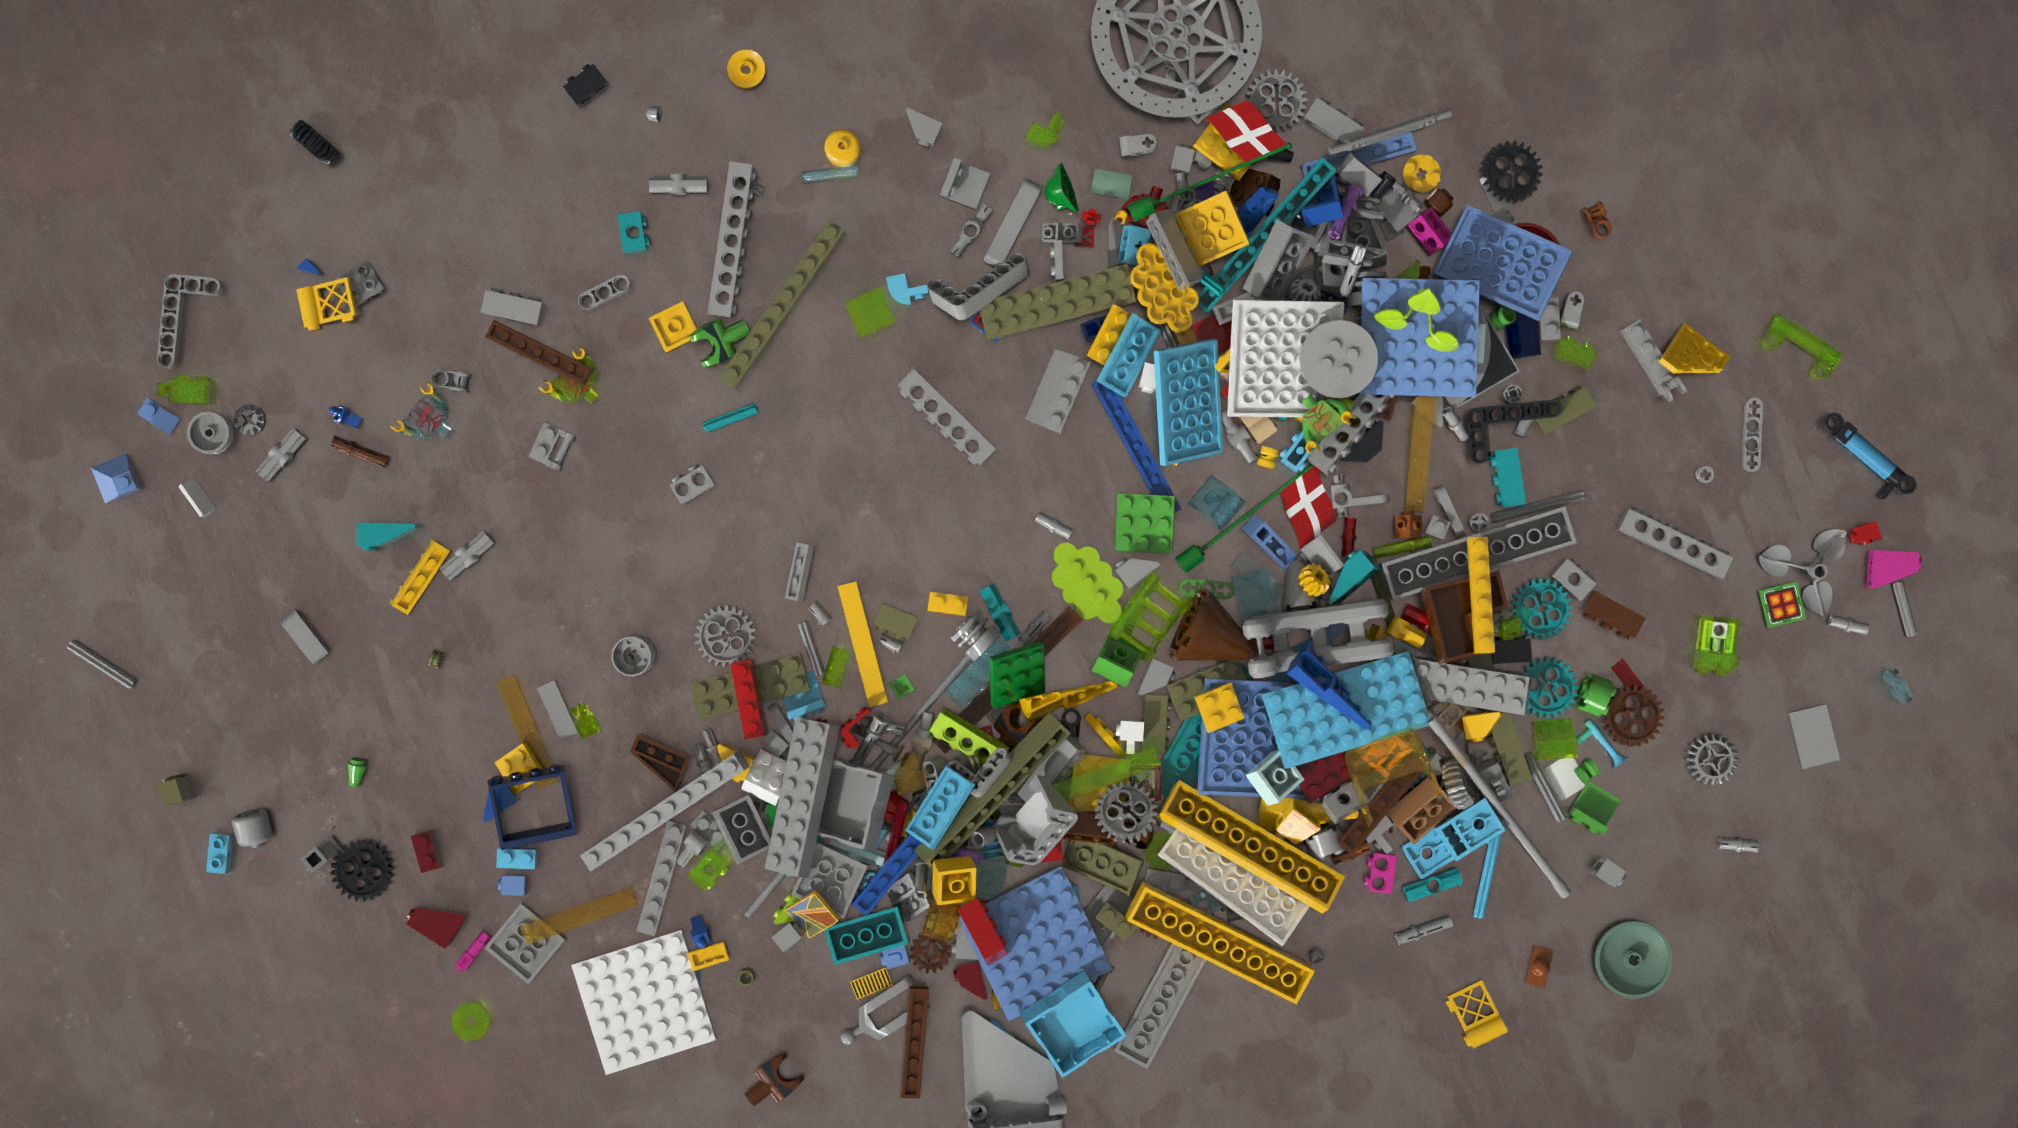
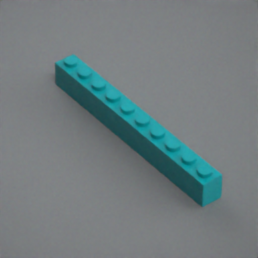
M1323 157L1249 238L1251 244L1240 248L1214 276L1213 279L1226 289L1225 293L1258 258L1276 220L1278 219L1289 224L1337 171ZM1205 286L1198 294L1199 302L1197 306L1207 314L1222 296L1216 295Z

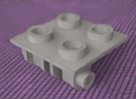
M1396 182L1393 185L1394 189L1381 198L1379 204H1376L1377 210L1385 212V219L1397 232L1428 209L1404 182Z
M368 260L335 279L350 277L356 308L364 301L367 302L368 298L372 299V296L382 293V290L385 289ZM341 283L338 287L342 294H344L346 291L345 283Z

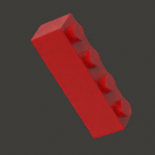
M750 659L730 663L744 739L765 736L767 734L753 661Z

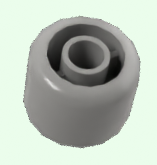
M265 809L245 811L232 818V826L237 843L240 846L260 847L263 845V842L268 841L273 835Z

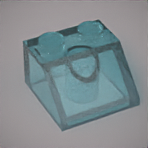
M1211 475L1187 504L1209 523L1222 531L1245 504V501L1234 490Z

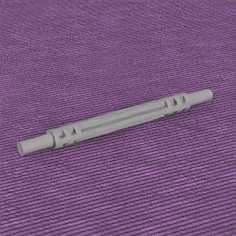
M1449 109L1436 114L1430 113L1346 140L1343 144L1328 148V152L1330 155H1334L1346 150L1349 152L1433 125L1436 121L1451 117L1452 113Z

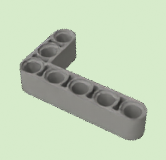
M1016 253L961 292L941 279L930 281L927 287L933 304L956 319L965 320L1030 274L1026 255Z
M170 274L165 278L157 362L161 367L173 369L178 365L185 294L219 296L224 290V285L220 280L211 277ZM177 278L179 285L177 288H172L171 282ZM196 280L198 287L195 290H191L190 284ZM216 282L217 289L211 292L209 286L211 283ZM172 298H176L177 305L171 308L169 302ZM170 317L175 318V324L172 327H169L167 323ZM168 336H172L174 339L173 344L170 346L166 344ZM170 355L172 357V361L170 364L166 365L164 363L165 356Z
M941 756L932 758L922 764V772L928 793L947 765L946 760ZM989 826L979 827L960 848L966 850L982 848L994 842L996 838L995 832Z

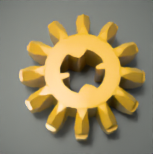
M1312 563L1307 567L1305 566L1298 576L1300 580L1299 585L1304 588L1303 591L1308 592L1309 596L1317 597L1324 594L1332 583L1329 580L1330 575L1326 574V569H1322L1320 564L1315 565Z

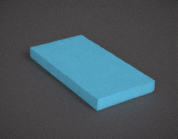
M1132 313L1097 382L1126 398L1162 330L1137 314Z
M946 765L905 831L930 849L935 850L975 784Z

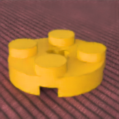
M1420 154L1413 156L1406 162L1402 171L1403 182L1410 190L1417 193H1427L1433 190L1439 183L1441 176L1439 164L1430 155ZM1418 169L1426 171L1425 179L1417 177Z

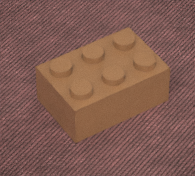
M1430 775L1395 804L1387 814L1414 845L1457 808L1453 806L1448 795Z

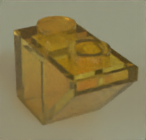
M914 751L905 753L894 774L898 795L908 794L925 788V777L923 773H920L918 766L920 765V760Z

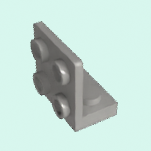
M954 157L940 194L942 197L977 209L990 174L964 164L962 160Z

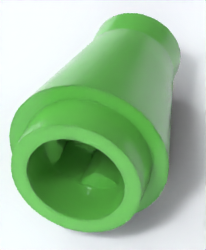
M350 758V762H348L349 786L360 787L367 767L365 759Z

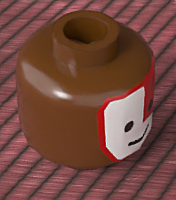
M1436 188L1425 198V203L1428 209L1432 207L1437 215L1441 217L1452 208V200L1454 198L1446 189Z

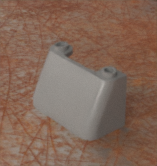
M1036 775L1029 783L1030 790L1035 793L1016 815H1002L992 826L1008 861L1026 865L1040 863L1078 820L1074 808L1046 777Z

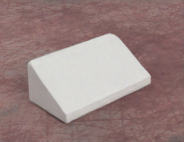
M195 479L179 485V488L200 517H206L216 510Z

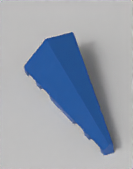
M1309 641L1292 660L1287 674L1366 730L1371 726L1372 722L1360 713L1361 707L1354 705L1349 698L1350 692L1335 672L1330 671L1324 665L1323 661L1325 659L1322 655L1318 656L1312 649L1314 644Z

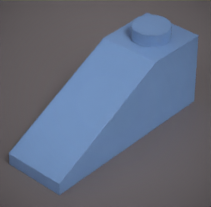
M1254 515L1242 527L1285 571L1287 566L1291 564V561L1298 558L1296 553L1257 515Z

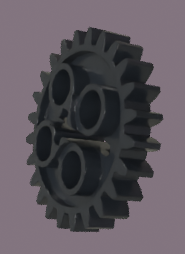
M1515 140L1510 146L1509 141H1506L1505 147L1499 143L1498 150L1495 147L1491 148L1493 154L1486 153L1489 160H1482L1486 167L1480 168L1481 171L1485 172L1480 178H1486L1482 185H1489L1487 192L1493 190V198L1500 195L1499 201H1502L1505 197L1507 203L1511 201V198L1517 203L1518 197L1524 201L1526 199L1525 194L1529 197L1532 196L1530 190L1537 191L1535 184H1541L1537 177L1543 176L1538 170L1543 168V166L1537 165V162L1541 160L1540 158H1534L1537 152H1529L1531 146L1524 149V142L1517 146ZM1508 155L1511 156V168L1516 171L1513 175L1515 189L1512 187V175L1507 172L1510 169ZM1517 156L1524 159L1522 166L1516 164L1515 158ZM1502 159L1505 162V168H1498L1496 161ZM1519 175H1524L1527 178L1525 185L1519 183ZM1500 178H1505L1508 181L1506 188L1500 186Z
M359 839L357 845H355L353 840L351 841V847L344 844L345 851L338 849L340 857H333L337 863H331V867L335 870H332L330 875L336 876L332 879V882H338L335 888H342L341 895L347 892L348 899L354 895L355 901L362 897L363 902H365L366 896H369L371 900H373V894L380 897V889L386 892L387 888L384 884H391V881L387 878H393V873L388 871L394 870V866L388 865L392 862V858L386 859L389 852L382 853L383 846L377 849V842L369 845V839H367L366 843L362 844L361 839ZM366 853L370 856V859L362 861L359 856ZM352 857L356 858L362 869L366 868L365 873L373 882L372 884H369L363 872H359V866L352 860ZM346 864H350L354 869L351 872H347L343 867ZM373 869H378L381 871V874L379 876H372L370 872ZM356 880H363L365 885L357 887L354 882Z

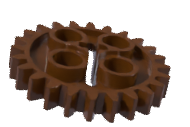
M1625 685V691L1622 688H1618L1619 694L1615 693L1614 698L1610 699L1609 710L1604 715L1607 719L1602 720V723H1608V726L1604 729L1611 730L1609 737L1616 735L1615 742L1622 739V745L1624 746L1628 741L1629 747H1633L1634 742L1640 747L1641 741L1648 744V737L1652 740L1655 739L1653 733L1660 734L1657 727H1663L1659 720L1665 719V717L1660 716L1664 709L1658 708L1662 702H1655L1657 695L1650 696L1652 690L1644 692L1645 687L1641 686L1638 690L1637 685H1633L1631 690L1629 685ZM1629 697H1632L1635 701L1634 706L1631 708L1626 705V700ZM1642 701L1643 705L1637 710L1639 703ZM1645 708H1649L1651 714L1645 719L1642 716V711ZM1636 711L1635 716L1637 718L1631 719L1630 712L1634 713ZM1622 713L1624 721L1618 724L1615 717L1617 714ZM1630 720V722H1629V724H1628V726H1627V729H1626V730H1623V727H1624V726L1628 723V721ZM1634 724L1640 726L1638 734H1633L1631 731Z

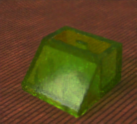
M1572 718L1533 721L1536 760L1578 758Z

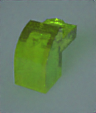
M1055 111L1047 128L1033 122L1025 137V142L1038 148H1048L1055 145L1061 138V135L1056 133L1055 130L1059 131L1064 122L1061 120L1062 114Z

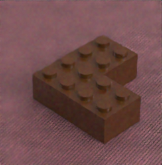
M1500 571L1490 572L1492 612L1495 613L1506 610L1509 607ZM1469 578L1422 589L1421 594L1439 665L1480 655L1474 654Z

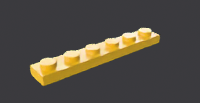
M1468 537L1467 549L1474 654L1495 653L1488 537Z

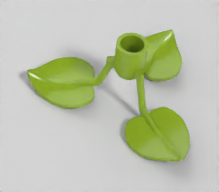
M1430 288L1420 289L1417 294L1409 298L1408 305L1410 309L1405 315L1398 309H1386L1374 314V318L1383 326L1399 330L1407 326L1406 319L1413 310L1428 314L1430 336L1426 337V343L1431 348L1442 352L1454 351L1460 348L1458 339L1452 333L1447 331H1437L1435 333L1433 331L1432 315L1439 313L1441 306Z

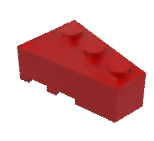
M978 898L957 909L987 966L1008 955L1004 948L1007 943L1002 935H997L995 929L998 927L994 919H989L986 915L989 910L984 901L979 902Z

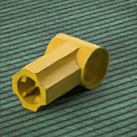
M1395 615L1386 632L1420 649L1427 634Z

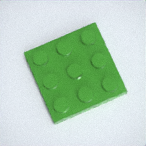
M1117 493L1115 551L1172 554L1176 496Z

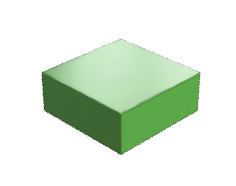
M906 674L889 683L898 700L915 690Z

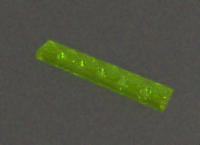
M1152 747L1053 786L1067 801L1160 766L1161 763L1155 747Z

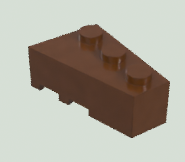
M637 734L630 750L631 754L656 774L674 792L678 791L691 761V755L642 734Z

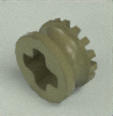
M434 649L429 660V666L435 665V668L438 669L444 652L438 653Z

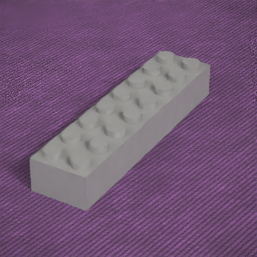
M796 717L765 869L796 877L809 878L840 726Z

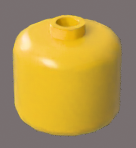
M838 129L828 135L824 149L827 158L832 164L838 167H849L858 161L861 156L862 147L859 138L854 132L848 129Z

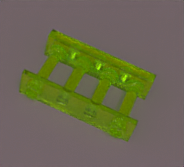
M1150 572L1106 633L1115 640L1118 637H1122L1143 652L1141 659L1146 662L1156 655V648L1179 616L1189 609V602L1191 601L1185 595L1182 599L1178 598L1160 585L1159 580L1161 577L1154 572ZM1151 591H1157L1176 605L1171 615L1149 600L1148 595ZM1140 606H1145L1165 621L1159 631L1138 616L1137 611ZM1129 622L1136 623L1154 637L1148 646L1126 631L1125 627Z

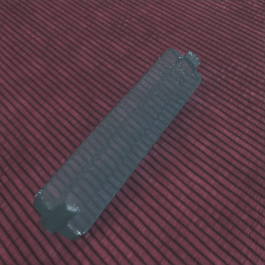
M848 166L802 172L803 182L856 177L859 174L858 167Z

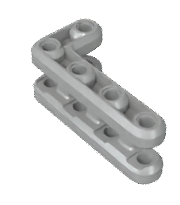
M1372 599L1247 617L1242 625L1243 635L1248 640L1257 639L1259 655H1253L1248 663L1249 674L1253 678L1274 676L1279 672L1288 671L1290 663L1301 650L1294 651V649H1290L1287 633L1301 628L1311 630L1312 643L1314 644L1312 649L1318 656H1323L1325 666L1391 657L1395 651L1393 640L1389 637L1377 640L1367 639L1364 622L1368 621V619L1386 618L1389 614L1388 603L1384 599ZM1337 623L1348 624L1351 641L1347 642V644L1334 646L1328 644L1326 627ZM1272 635L1274 652L1266 654L1263 637L1267 638Z

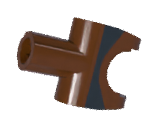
M1017 702L1008 705L994 723V729L1001 735L998 741L1009 747V753L1038 724L1033 719L1021 727L1019 723L1021 705Z
M785 1052L768 1060L754 1071L760 1081L744 1092L753 1106L759 1104L769 1095H772L777 1103L791 1094L805 1079L802 1075L791 1080L783 1079L780 1076L778 1067L788 1057Z

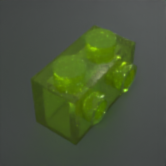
M1568 336L1557 341L1552 358L1586 370L1592 368L1597 354V350L1593 349V345L1584 342L1582 345L1575 343L1576 339Z

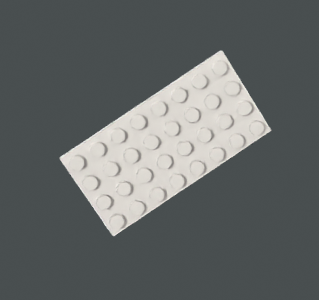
M1178 829L1174 830L1158 853L1159 857L1281 947L1310 907Z

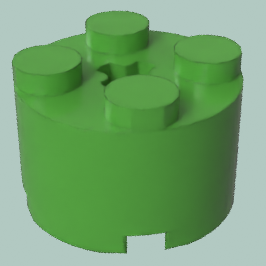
M1589 672L1586 674L1589 676L1588 679H1583L1577 691L1578 696L1575 698L1579 702L1578 705L1575 704V707L1595 716L1606 715L1610 706L1608 703L1610 698L1615 695L1616 686L1613 685L1611 680Z

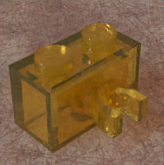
M933 897L922 934L934 939L951 942L952 936L956 931V923L959 921L958 917L960 916L957 909L962 905L957 903L937 905Z

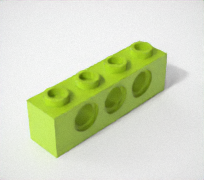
M945 707L929 730L935 738L943 739L949 743L951 748L964 752L967 758L970 755L978 754L982 765L998 748L1009 750L1008 746ZM948 728H954L956 730V734L950 733ZM964 738H970L973 744H967ZM981 748H986L989 754H983Z

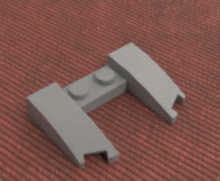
M1339 191L1340 199L1344 198L1346 192ZM1362 196L1358 199L1356 210L1352 211L1349 217L1384 219L1386 214L1384 211L1378 212L1376 204L1380 202L1379 199ZM1335 220L1329 221L1321 263L1348 266V259L1352 256L1356 245L1346 242L1348 221L1339 239H1336V236L1335 239L1329 236L1328 232ZM1366 246L1362 266H1371L1373 264L1371 259L1374 255L1379 256L1382 249Z

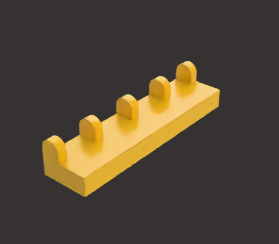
M431 539V544L425 553L421 554V559L415 568L411 569V574L403 586L399 587L400 590L395 598L389 602L393 607L407 615L450 553L449 549Z

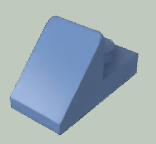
M150 398L145 400L137 413L148 420L150 424L170 435L181 420V418Z

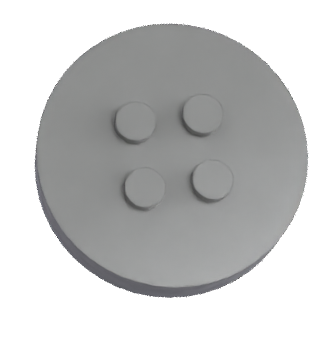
M1330 320L1316 326L1306 336L1300 350V368L1306 381L1319 393L1333 398L1349 397L1362 391L1373 379L1378 366V352L1372 337L1361 326L1346 320Z

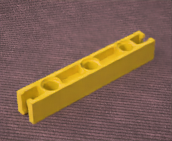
M857 582L838 586L868 705L872 707L888 703Z

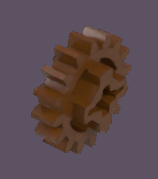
M925 932V937L918 935L919 941L913 940L912 943L915 947L910 948V951L914 952V954L910 955L911 959L915 958L913 965L919 964V971L925 968L927 974L929 969H932L933 973H936V968L943 970L942 964L948 965L949 962L946 958H951V954L947 953V951L951 950V947H946L948 940L942 941V934L936 937L935 932L932 933V936H929L928 932ZM929 940V944L925 947H919L921 943ZM936 941L942 946L943 951L936 947ZM931 944H933V952H936V954H933L930 961H928V953H925V951H929ZM918 954L924 957L926 960L925 964L919 959ZM937 958L941 959L940 962H938L935 965H932V961H934Z

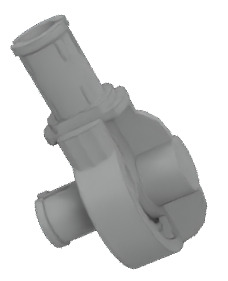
M1180 172L1175 174L1177 191L1188 187L1187 173ZM1189 190L1173 197L1170 211L1176 214L1201 201L1195 199L1194 192Z

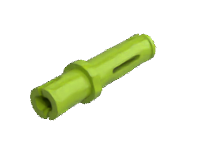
M1430 535L1416 539L1409 538L1407 541L1373 547L1374 555L1378 559L1409 551L1414 553L1419 549L1431 548L1432 542Z

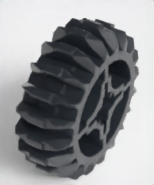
M299 120L292 126V129L289 131L290 135L324 164H329L336 158L338 150L305 121Z

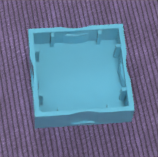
M1085 971L1020 1012L1024 1023L1037 1042L1044 1048L1047 1056L1062 1078L1085 1064L1094 1055L1105 1051L1127 1036Z

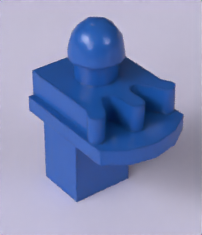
M342 405L339 406V409L331 406L328 410L332 416H335L333 421L342 425L346 423L357 429L363 419L349 412L350 409Z
M702 916L690 918L692 925L690 934L695 947L704 948L707 943L711 944L712 939L707 926L704 925Z

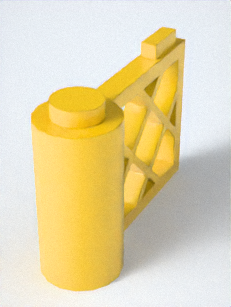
M350 277L296 290L303 325L309 331L320 329V325L342 319V322L351 321L357 315ZM341 283H345L346 288L343 295L336 291ZM321 288H326L330 291L326 300L321 297ZM334 294L341 298L337 307L329 303ZM344 301L349 304L351 312L344 313L340 310ZM327 305L334 309L332 316L326 318L324 312Z
M1482 980L1448 996L1449 1000L1446 1001L1450 1012L1455 1011L1466 1035L1463 1038L1468 1047L1472 1046L1474 1049L1508 1032ZM1479 985L1484 992L1481 1000L1471 997L1473 988ZM1470 990L1469 995L1463 994ZM1459 995L1467 997L1465 1007L1456 1006L1453 998ZM1469 999L1480 1002L1477 1013L1466 1009ZM1483 1003L1490 1005L1494 1012L1489 1016L1479 1014ZM1458 1009L1463 1010L1462 1016ZM1465 1011L1476 1015L1474 1023L1466 1026L1463 1020Z

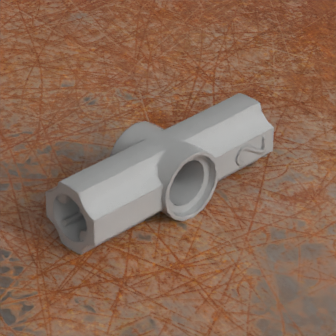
M686 174L649 176V193L685 195L687 193H707L708 190L707 176H687Z
M292 428L285 438L270 450L269 456L256 470L258 475L267 482H270L277 472L292 460L295 451L307 438L298 430Z
M482 531L471 542L459 548L454 553L455 555L440 567V570L451 581L465 568L472 566L480 558L479 556L494 544L493 540L485 531Z

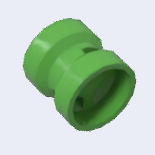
M1506 306L1494 310L1489 315V321L1496 329H1501L1516 320L1515 310Z
M1590 758L1584 761V765L1574 769L1577 777L1585 785L1590 782L1593 776L1596 777L1601 773L1598 766Z

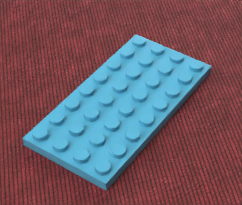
M1409 651L1335 673L1350 692L1349 698L1354 705L1361 707L1360 713L1372 722L1371 726L1366 730L1300 683L1263 694L1262 698L1284 769L1428 727L1427 721L1430 718Z

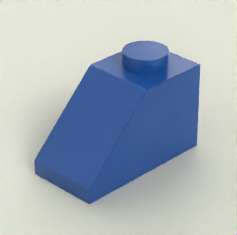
M509 786L495 789L500 813L519 801L517 795H514ZM489 792L483 816L484 822L494 817Z

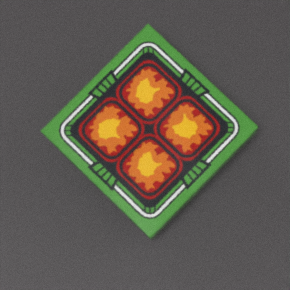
M1797 581L1759 590L1768 628L1806 619Z

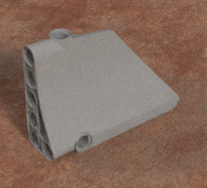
M967 1010L961 1018L965 1109L968 1113V1128H1065L1064 1114L1067 1113V1104L1065 1098L1060 1094L1052 1062L974 1011ZM975 1107H980L977 1113H972Z

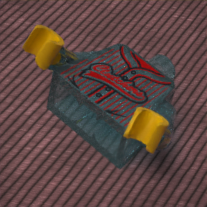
M425 381L429 387L422 389L420 386L421 391L424 393L403 421L394 419L399 423L398 427H390L394 431L401 432L411 438L426 439L428 436L433 437L436 432L446 438L452 429L444 423L448 418L445 400L432 387L429 381Z

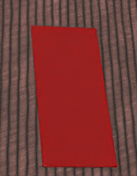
M1621 659L1611 667L1624 686L1629 685L1631 690L1633 685H1637L1638 690L1641 686H1644L1624 659Z

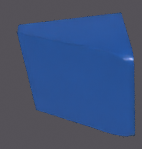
M305 259L296 268L300 271L320 276L323 274L309 259Z

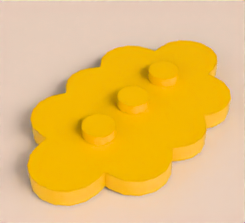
M1151 243L1144 244L1138 249L1136 254L1139 265L1133 268L1130 274L1132 285L1139 289L1137 294L1138 301L1147 307V316L1151 322L1155 324L1167 322L1172 331L1177 333L1186 332L1193 322L1190 311L1196 308L1199 302L1198 293L1191 287L1179 291L1158 246Z

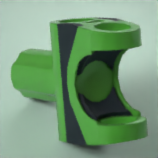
M719 318L701 326L691 333L689 338L691 342L699 339L710 340L712 350L701 361L703 367H707L733 357L736 350L732 343L748 336L750 331L743 319L725 328Z

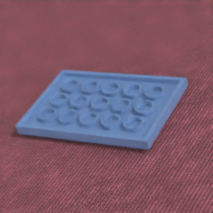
M1467 205L1434 271V275L1445 280H1480L1479 295L1540 321L1573 251Z

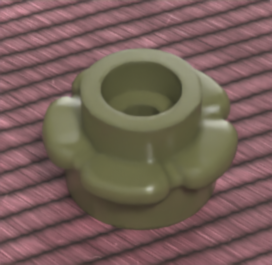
M749 968L742 969L737 974V982L744 987L752 986V983L756 980V975Z

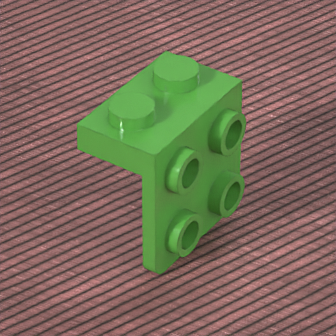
M1589 782L1584 786L1568 813L1573 816V821L1580 825L1582 823L1589 826L1588 830L1596 835L1599 832L1605 834L1608 830L1606 825L1618 807L1620 800L1592 782Z

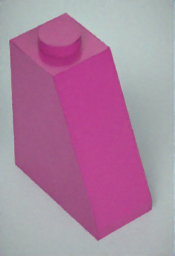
M1869 550L1867 588H1878L1919 572V568L1922 566L1920 552Z

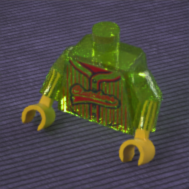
M578 345L581 351L574 353L572 350L574 359L594 369L586 385L583 386L559 374L551 383L543 380L547 383V387L545 389L539 387V389L558 401L568 403L579 402L584 397L592 404L599 397L591 389L597 383L595 381L597 374L594 363L585 354L582 346Z

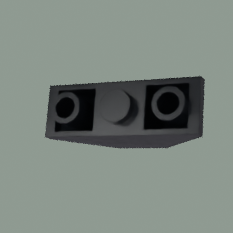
M1375 421L1370 428H1367L1368 431L1363 434L1360 441L1352 444L1346 458L1342 457L1340 461L1367 463L1382 450L1383 421Z

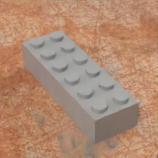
M1420 656L1415 659L1414 670L1423 699L1525 715L1528 712L1532 674L1457 662L1439 665L1438 659Z

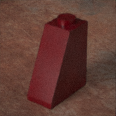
M419 906L415 910L411 909L406 917L408 919L406 925L446 949L468 914Z

